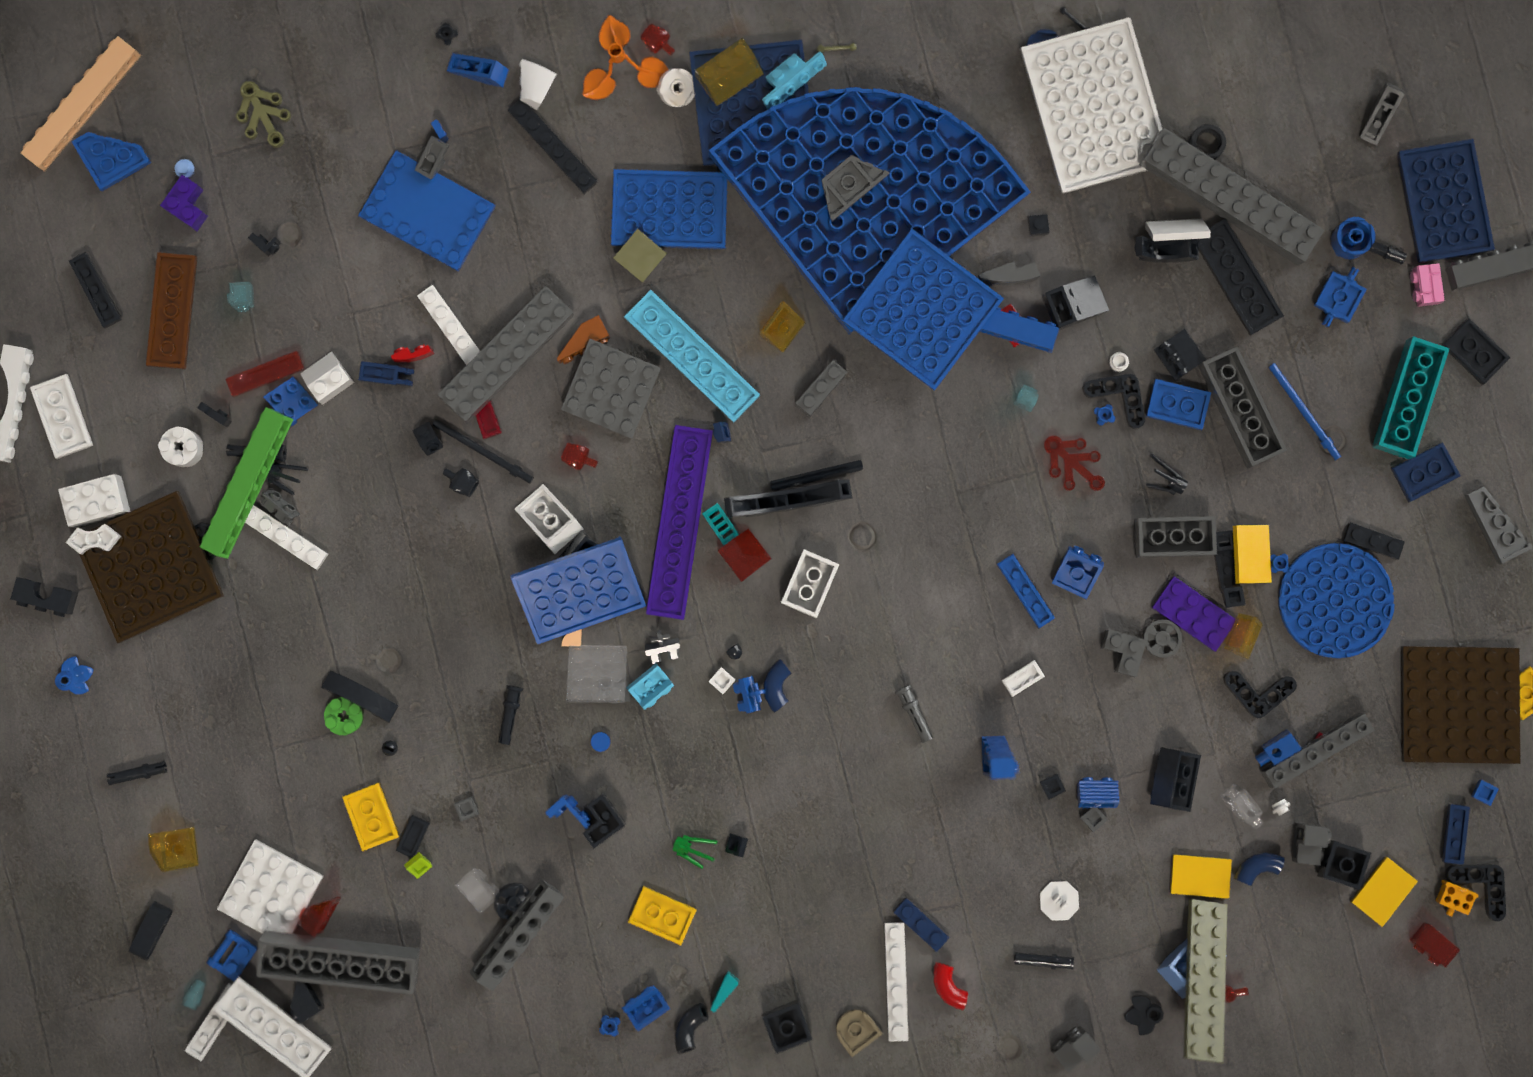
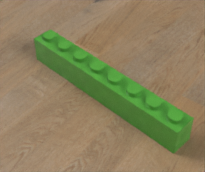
M267 407L261 413L258 425L251 434L250 442L245 447L241 461L235 468L233 478L227 485L225 495L219 502L217 512L210 521L209 529L202 538L201 548L218 557L229 558L294 419Z

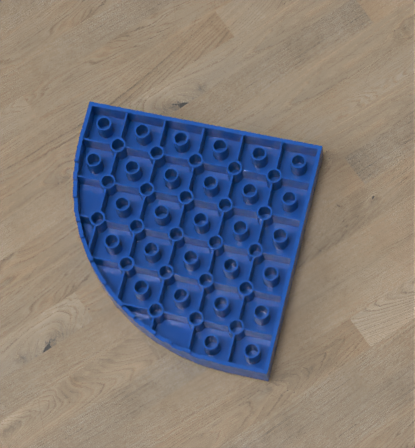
M858 87L829 89L789 99L759 113L709 150L711 159L849 335L854 330L842 322V320L911 229L950 257L1031 193L996 148L987 142L979 132L968 126L966 122L959 120L952 113L930 104V102L916 99L907 94L888 92V90L861 89ZM851 155L855 156L863 162L873 164V166L890 173L833 222L830 220L821 180Z

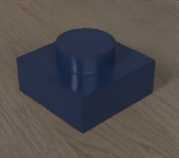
M714 423L713 435L717 442H730L731 436L728 423Z

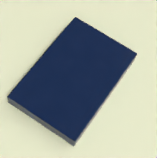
M1443 442L1391 468L1408 502L1461 476Z

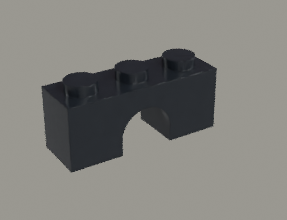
M16 577L10 598L17 601L16 605L28 607V604L35 606V610L46 612L49 609L54 611V615L65 617V614H73L78 592L53 587L51 596L44 599L40 595L41 582Z

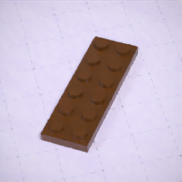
M157 252L146 366L186 370L197 256Z

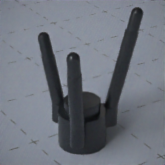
M1151 454V458L1173 476L1171 477L1158 469H1154L1155 473L1169 480L1168 486L1170 488L1147 484L1146 486L1168 492L1172 495H1175V493L1182 494L1187 487L1188 481L1183 479L1182 475L1176 473L1154 454Z
M274 462L266 477L268 479L267 482L273 483L282 490L294 495L295 493L276 480H279L280 477L296 483H300V480L283 474L280 468L308 471V467Z

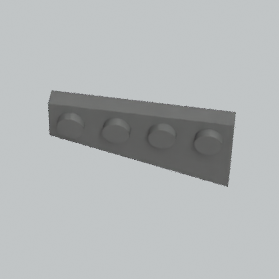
M1485 487L1464 495L1498 564H1502L1533 548L1530 542L1527 543L1522 537L1521 531L1513 526L1508 515L1499 509V504Z

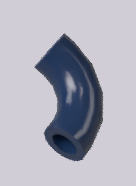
M781 659L776 661L769 669L763 684L766 692L764 697L774 713L789 701L783 693V683L792 673Z
M1267 852L1252 855L1242 862L1235 873L1234 879L1252 886L1255 878L1263 872L1278 875L1283 868L1285 858L1281 855Z

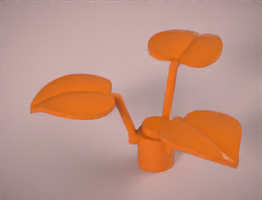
M609 15L604 21L599 35L601 46L608 50L610 56L608 74L602 69L590 71L584 80L583 96L588 99L598 100L611 95L616 86L615 81L610 78L613 63H621L624 59L640 71L638 73V80L641 85L647 88L657 87L661 76L669 69L662 61L653 57L645 58L641 63V67L635 64L623 50V46L630 39L628 27Z

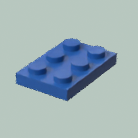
M1155 379L1146 417L1203 430L1211 392Z

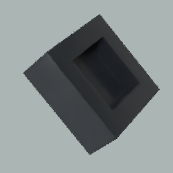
M1047 214L1028 216L1030 236L1050 233Z
M1057 773L1040 781L1048 800L1066 792Z
M730 833L725 852L738 857H744L748 838Z

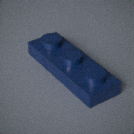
M1448 804L1442 862L1464 865L1470 811L1468 806Z
M907 898L893 911L936 952L950 938Z

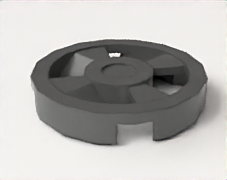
M1156 620L1145 628L1143 639L1146 640L1145 646L1151 655L1169 657L1179 650L1182 643V634L1179 627L1169 620ZM1159 624L1160 631L1157 632L1153 626ZM1175 629L1177 636L1170 637L1169 633ZM1154 640L1156 644L1150 647L1148 641ZM1168 645L1172 651L1165 654L1163 646Z

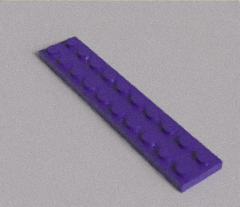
M675 425L647 604V615L685 619L712 442V430Z

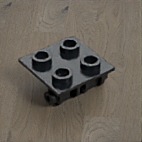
M1183 329L1154 349V352L1175 381L1207 360L1186 329Z

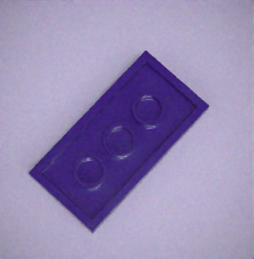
M1175 576L1171 578L1151 607L1214 652L1217 651L1237 622L1235 618Z

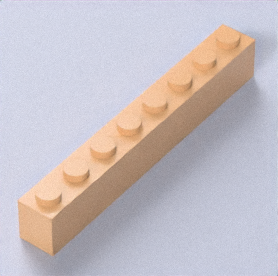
M119 36L109 43L108 49L97 57L93 67L84 73L83 79L73 86L72 92L68 97L61 100L58 109L48 116L47 122L43 127L37 129L33 139L23 146L21 154L45 172L141 55Z

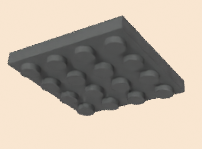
M589 339L561 410L633 438L661 368L598 341Z

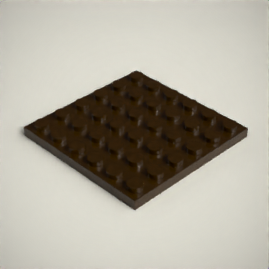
M179 491L170 493L104 523L121 536L110 551L95 547L87 550L83 555L79 554L117 643L129 640L224 597L205 550L200 547L201 541ZM100 525V526H98V527H96V528H93V529H91V530H89V531L97 530V529L100 528L102 525Z
M1401 646L1402 762L1521 764L1520 648Z

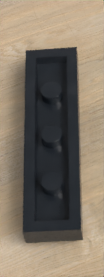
M84 252L69 260L102 327L107 328L121 321L122 318L88 253Z

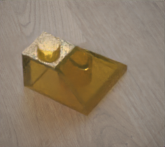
M194 827L148 834L150 854L162 872L199 866Z

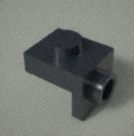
M429 421L412 430L420 447L427 456L443 448Z

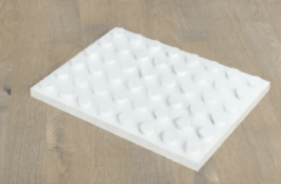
M1130 17L1021 47L1020 51L1061 194L1147 171L1139 163L1157 134L1162 130V126Z

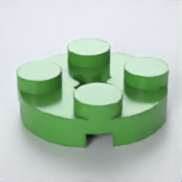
M342 697L333 699L327 705L324 712L325 726L337 735L354 733L363 723V709ZM343 710L346 711V715H349V718L345 719L344 722L339 717Z

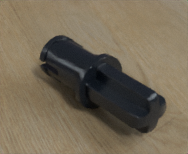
M1377 241L1368 250L1382 256L1384 260L1389 259L1400 265L1404 263L1407 257L1406 253L1393 249L1391 245L1386 246Z

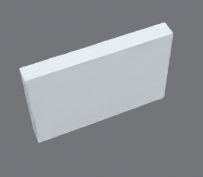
M1203 219L1146 222L1145 227L1153 241L1210 238L1211 233Z

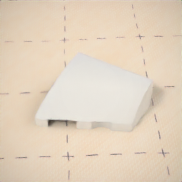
M522 59L519 67H521L520 100L537 110L556 74L540 65Z

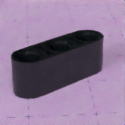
M156 901L153 902L129 948V952L147 961L152 955L173 910Z

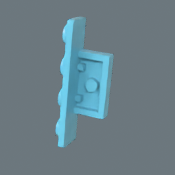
M818 52L805 63L794 53L768 74L766 80L775 89L762 99L766 109L768 110L782 103L827 65L823 54Z

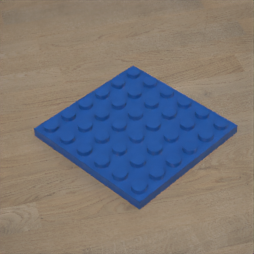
M911 229L842 322L935 391L1004 298Z

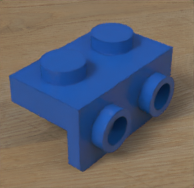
M652 986L645 988L638 997L629 999L625 1006L622 1007V1010L628 1015L635 1029L640 1031L670 1010V1007L659 989Z

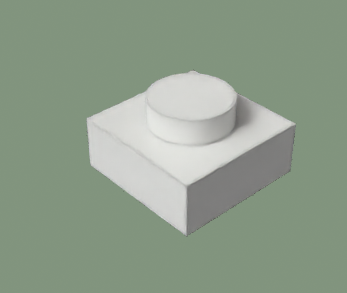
M721 667L710 679L709 683L724 694L734 683L735 679Z

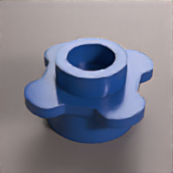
M1107 404L1105 407L1095 408L1094 414L1097 415L1098 425L1102 426L1104 423H1113L1115 421L1111 405Z
M1272 554L1270 556L1271 572H1288V555L1276 556Z
M604 1015L601 1018L602 1026L599 1032L602 1035H618L617 1028L618 1024H620V1019Z

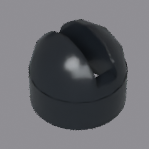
M737 643L728 649L726 653L731 659H739L742 656V648Z
M386 741L382 745V752L386 756H393L398 751V745L394 741ZM385 745L394 748L393 752L385 749Z

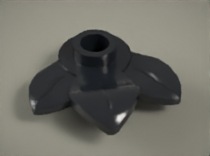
M1144 996L1132 997L1131 1000L1134 1008L1127 1012L1124 1019L1128 1023L1138 1026L1139 1035L1150 1034L1154 1030L1155 1024L1163 1019V1010L1160 1006L1152 1004ZM1153 1010L1157 1013L1155 1017L1150 1016V1012Z

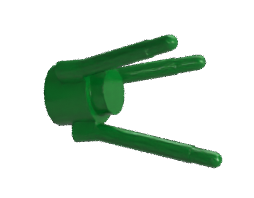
M686 835L683 838L677 837L672 851L677 852L678 856L683 857L700 869H703V865L686 854L690 852L710 861L715 860L709 855L692 849V843H689V841L717 844L716 840L694 838Z

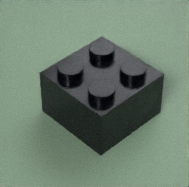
M1331 840L1327 847H1325L1324 859L1320 863L1317 876L1360 890L1371 852Z
M798 999L762 1013L763 1022L776 1054L813 1040Z

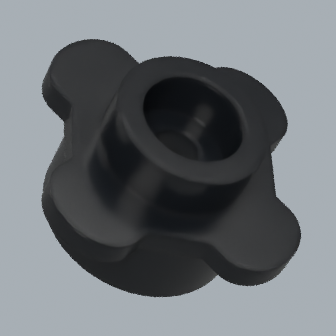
M443 23L435 36L437 39L444 41L445 45H451L453 38L458 36V31L452 29L448 23Z

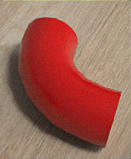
M935 962L933 982L937 994L946 1004L956 1009L964 1010L968 999V991L961 990L954 984L952 979L954 967Z

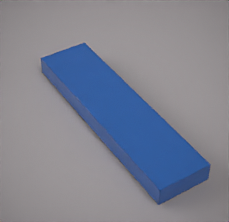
M1014 554L996 564L1038 629L1055 619Z

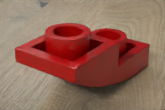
M424 344L416 347L413 353L408 347H400L394 351L391 358L395 362H413L434 355V352L429 345L425 346Z

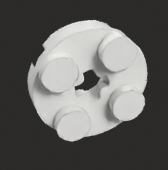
M669 69L661 76L657 87V93L662 101L671 107H681L689 104L694 98L692 75L684 69ZM679 83L680 91L674 92V84Z

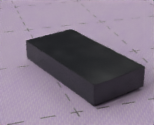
M412 815L396 851L413 858L421 845L430 822Z

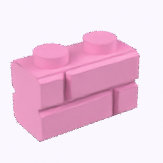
M1440 264L1421 265L1413 268L1410 273V280L1415 286L1413 300L1417 302V306L1437 305L1444 302Z

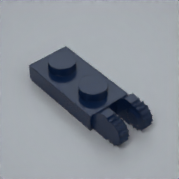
M361 361L358 380L395 386H412V381L400 380L398 378L399 373L413 375L414 370L400 368L396 365Z

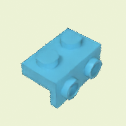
M655 663L626 688L645 710L652 707L662 695L668 694L674 685Z

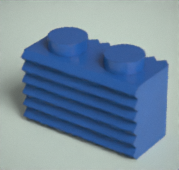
M1091 777L1082 778L1077 784L1078 807L1117 808L1119 804L1118 781H1113L1109 777L1102 778L1101 780H1093Z

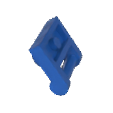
M229 929L225 934L226 938L206 963L235 982L249 964L258 948ZM232 941L237 942L238 944L225 963H220L219 960Z

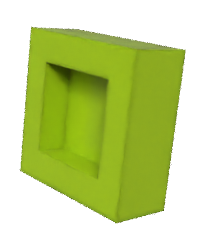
M417 853L404 864L406 870L417 879L433 867L431 862L421 853Z

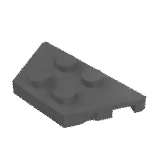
M851 155L821 180L830 220L833 222L890 173L873 166V164L863 162L855 156Z

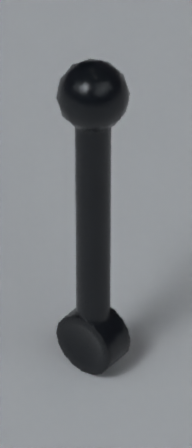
M1062 7L1060 9V13L1062 15L1065 14L1082 30L1089 29V27L1086 28L1069 12H1067V8Z

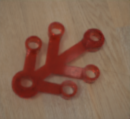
M1050 436L1044 442V449L1050 454V477L1057 478L1061 474V469L1058 467L1059 455L1064 459L1065 481L1063 488L1065 490L1071 491L1075 488L1072 468L1089 482L1091 490L1099 491L1105 486L1104 478L1099 475H1092L1078 462L1090 461L1096 463L1101 458L1100 453L1092 451L1091 453L1069 454L1064 448L1082 450L1086 447L1085 439L1078 438L1077 440L1062 441L1058 436ZM1082 441L1083 447H1078L1077 442ZM1051 442L1056 443L1057 447L1055 449L1050 447ZM1093 453L1097 454V460L1091 458ZM1052 469H1057L1058 475L1054 476ZM1094 480H1097L1099 482L1098 487H1095L1093 485ZM1068 481L1072 483V488L1066 487Z

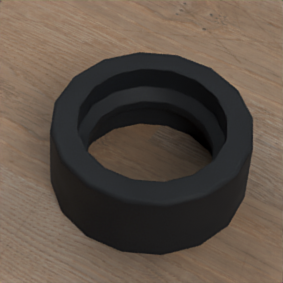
M1213 124L1199 126L1191 134L1188 143L1197 148L1196 140L1200 134H1213L1217 138L1218 147L1214 153L1206 155L1216 160L1225 150V134L1219 127Z

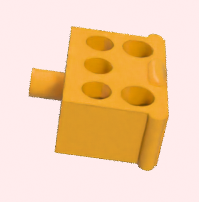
M1442 880V886L1436 902L1448 907L1446 914L1451 917L1455 910L1469 915L1475 899L1478 898V894L1449 881Z

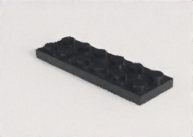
M1226 218L1209 228L1211 231L1210 238L1194 239L1199 241L1200 254L1250 336L1284 317Z

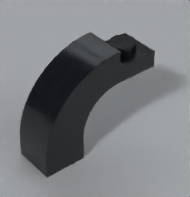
M1144 236L1136 237L1134 249L1139 260L1148 262H1187L1199 260V241L1197 240L1153 241Z

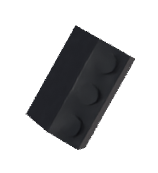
M1161 747L1158 754L1157 769L1154 774L1150 804L1191 812L1201 755Z

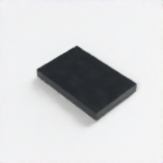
M1470 318L1441 345L1450 348L1448 353L1481 385H1484L1511 358Z

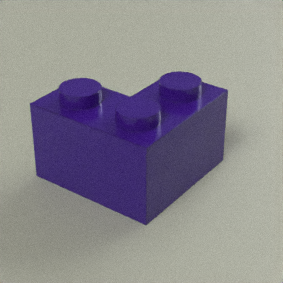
M181 175L160 206L196 231L199 230L208 217L203 211L194 206L203 189L184 175Z

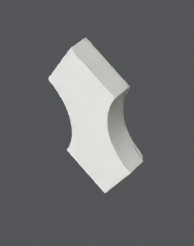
M103 524L94 531H85L77 527L66 543L83 555L87 550L95 547L110 551L121 536L107 524Z

